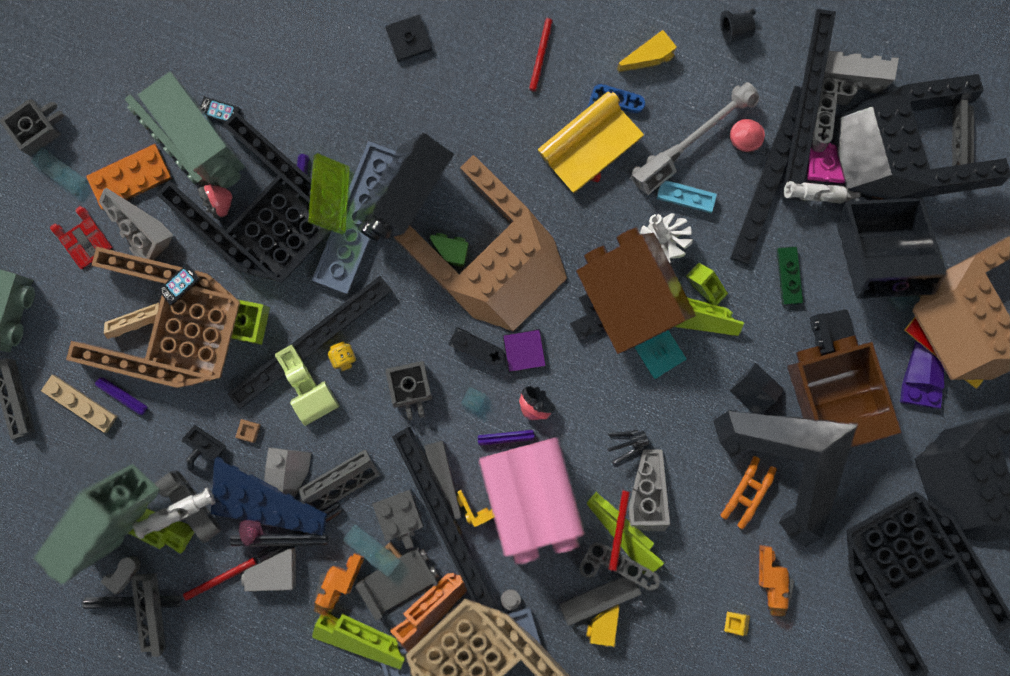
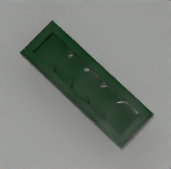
M797 247L777 248L782 305L801 304L803 299Z

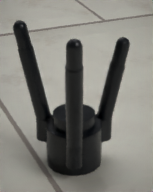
M636 429L608 434L609 437L631 436L629 437L630 441L608 448L609 452L630 445L634 448L612 462L613 465L638 451L644 450V446L649 445L644 430L638 432Z

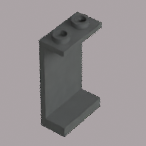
M416 547L357 582L356 588L375 620L383 617V612L432 583L434 586L438 584V572L434 566L430 567L428 564L429 557L425 550L421 551L419 547Z

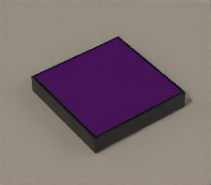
M540 329L502 335L508 373L546 367Z

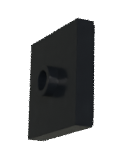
M420 14L385 26L397 62L433 50Z

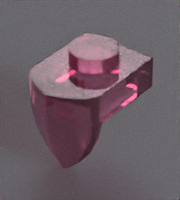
M246 520L240 523L239 536L245 545H249L255 540L257 535H263L264 533L259 522Z

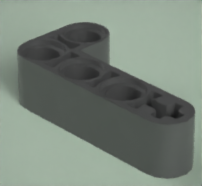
M835 78L823 80L811 148L814 151H824L831 142L836 104L847 105L852 101L857 92V86L854 82Z
M170 471L154 483L159 488V494L162 497H169L173 504L188 496L197 495L179 471ZM206 506L200 508V511L184 518L198 538L204 543H207L222 531L221 526ZM179 508L180 513H183L186 510L184 508Z
M600 542L593 543L580 564L581 574L586 578H592L597 574L601 564L609 568L612 549ZM596 546H600L604 550L603 555L600 557H595L592 554V550ZM619 554L621 564L617 567V571L613 570L614 572L647 590H654L659 586L660 580L656 573ZM587 563L594 566V572L590 575L583 572V566ZM629 566H636L638 575L635 577L629 576L627 568ZM642 570L646 572L644 574L645 577H654L655 585L647 586V581L641 579V582L637 581L641 576Z

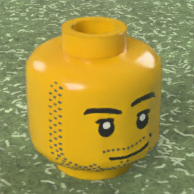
M341 342L331 346L328 357L334 369L341 368V371L352 368L351 363L356 361V356L351 345Z

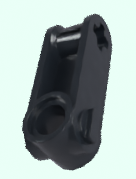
M459 327L455 328L448 343L451 347L466 352L491 365L501 364L505 356L504 351L500 347L478 338ZM497 351L499 352L498 356L501 357V359L497 358L496 361L492 360L493 356L490 354H494Z

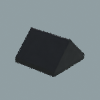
M754 363L729 391L753 413H764L777 402L784 388L757 363Z

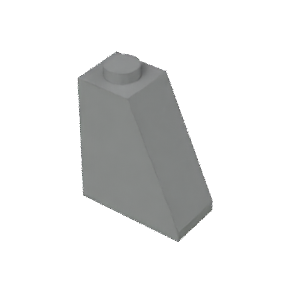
M296 547L290 548L245 570L241 579L244 590L294 589L296 587Z

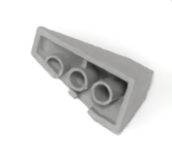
M108 188L103 190L99 203L110 220L116 222L121 230L119 234L122 238L126 237L131 247L129 249L132 254L137 257L155 260L169 246L173 234L160 221Z
M643 450L629 503L630 526L643 531H665L670 525L662 450Z

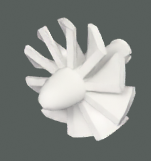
M655 214L650 217L648 227L643 225L640 234L654 232L669 263H671L670 259L680 258L685 255L676 246V243L684 249L693 243V239H678L677 237L691 235L692 229L689 226L681 231H675L679 226L686 223L687 220L678 218L675 224L669 227L675 214H669L663 219L659 214L657 216Z

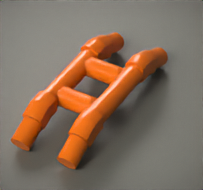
M756 456L752 458L736 491L720 514L722 518L727 519L736 508L738 502L748 507L737 524L741 529H744L753 518L777 471L775 467L770 466L762 484L752 479L760 462V458ZM747 485L757 490L752 501L742 495Z

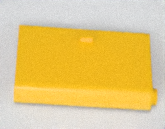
M614 92L605 93L537 149L541 157L573 194L644 136L640 129L620 109L618 103L620 99Z

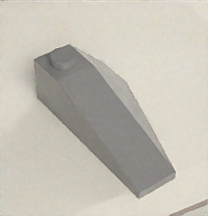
M268 448L264 481L278 488V491L286 495L289 494L295 499L299 488L309 472L311 453Z

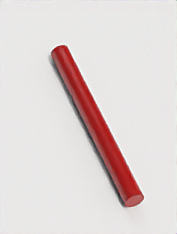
M550 18L545 20L529 87L531 91L537 90L553 22Z
M622 490L609 565L610 570L617 571L630 495L629 491Z
M253 557L183 594L184 599L187 601L257 565L256 559Z

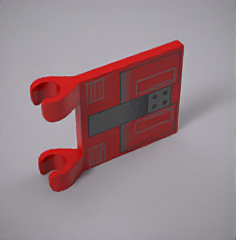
M79 206L75 211L83 222L67 233L57 224H53L50 230L60 240L82 270L93 262L96 247L111 250L113 247L91 218L87 209Z

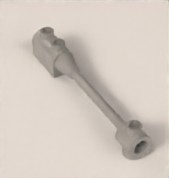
M746 82L741 87H734L731 103L683 142L664 152H660L656 156H649L647 164L642 168L636 167L631 176L634 184L645 194L649 195L677 172L674 163L688 146L736 107L744 109L746 106L750 108L756 106L759 102L756 88L749 82Z

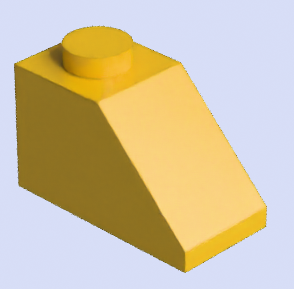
M618 604L602 611L591 620V625H587L586 637H589L590 643L614 647L619 613Z

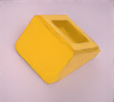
M727 612L724 631L741 636L747 635L750 615Z

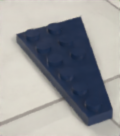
M219 457L214 460L212 494L215 504H211V514L318 535L325 533L326 513L307 503L303 504L295 500L293 496L278 491V488L252 474L248 475L240 471V468L223 462L224 460Z

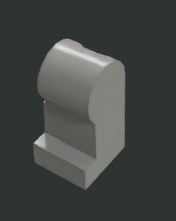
M135 556L122 559L115 573L106 575L100 583L114 594L122 592L131 581V577L139 570L140 560Z

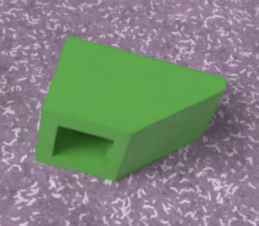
M436 233V236H430L432 244L449 265L465 267L469 243L465 242L466 239L461 237L450 239L447 238V235Z

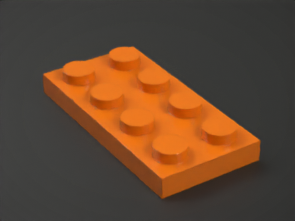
M156 144L86 176L98 203L105 188L128 200L173 179Z

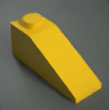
M662 30L620 61L617 70L618 72L660 65L664 61L667 63L675 56L674 52L677 46L665 31Z

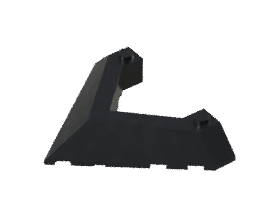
M728 410L714 419L713 422L719 441L731 458L746 449H751L804 462L797 505L784 513L779 523L792 540L805 547L822 539L858 424H843L827 420L816 421L809 418L781 415L769 416L753 412L741 413L734 410Z

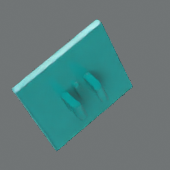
M669 330L634 347L654 379L686 360L685 355Z

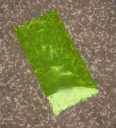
M319 153L313 156L308 222L340 234L346 232L350 166Z

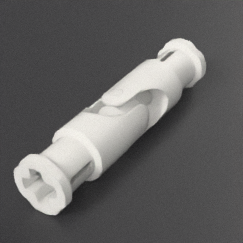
M789 181L784 188V195L789 199L799 197L801 200L843 203L861 197L860 192L847 191L844 186H827L813 183L794 184V182Z
M207 487L203 492L195 496H188L170 505L168 508L157 511L139 523L134 522V531L138 538L142 539L144 535L154 530L159 531L173 522L200 511V508L208 504H215L213 494ZM179 508H184L186 510L180 514Z

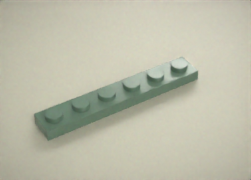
M132 95L127 96L125 100L129 104L127 108L134 116L136 114L140 116L139 122L146 129L150 128L153 131L151 136L158 143L162 142L165 145L163 149L170 157L175 156L177 159L175 163L182 171L186 169L189 172L187 177L195 185L199 183L204 187L207 182L191 168L168 135Z

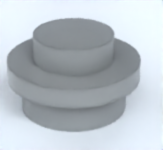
M507 590L502 594L501 603L504 608L514 610L520 605V595L515 590Z

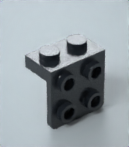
M846 309L810 317L811 329L815 336V345L819 346L821 354L835 351L833 341L855 335L849 312Z

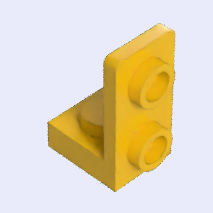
M462 489L457 491L459 494L456 496L460 507H465L467 513L464 515L469 525L473 523L474 527L494 518L493 510H488L487 507L478 511V516L475 517Z

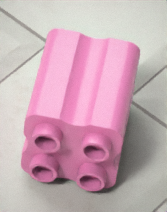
M558 438L544 440L479 459L505 556L513 555L515 563L519 564L539 558L537 547L552 544L555 553L579 546L576 537L583 535L584 531Z

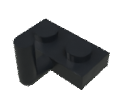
M196 425L182 438L183 443L194 449L186 459V468L190 471L194 469V461L200 454L214 463V460L220 457L226 449V445Z

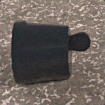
M754 8L743 13H731L729 11L721 13L720 28L726 43L736 42L754 35L755 21L753 15L756 14Z

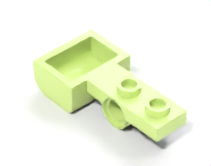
M293 344L275 353L289 383L299 395L293 398L290 403L304 426L339 408L340 405L326 381L316 385Z

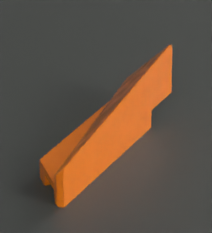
M447 573L438 581L436 586H433L403 613L406 620L390 631L407 652L426 636L467 591L461 576L455 575V573Z

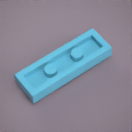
M666 180L659 186L656 199L712 213L717 194Z

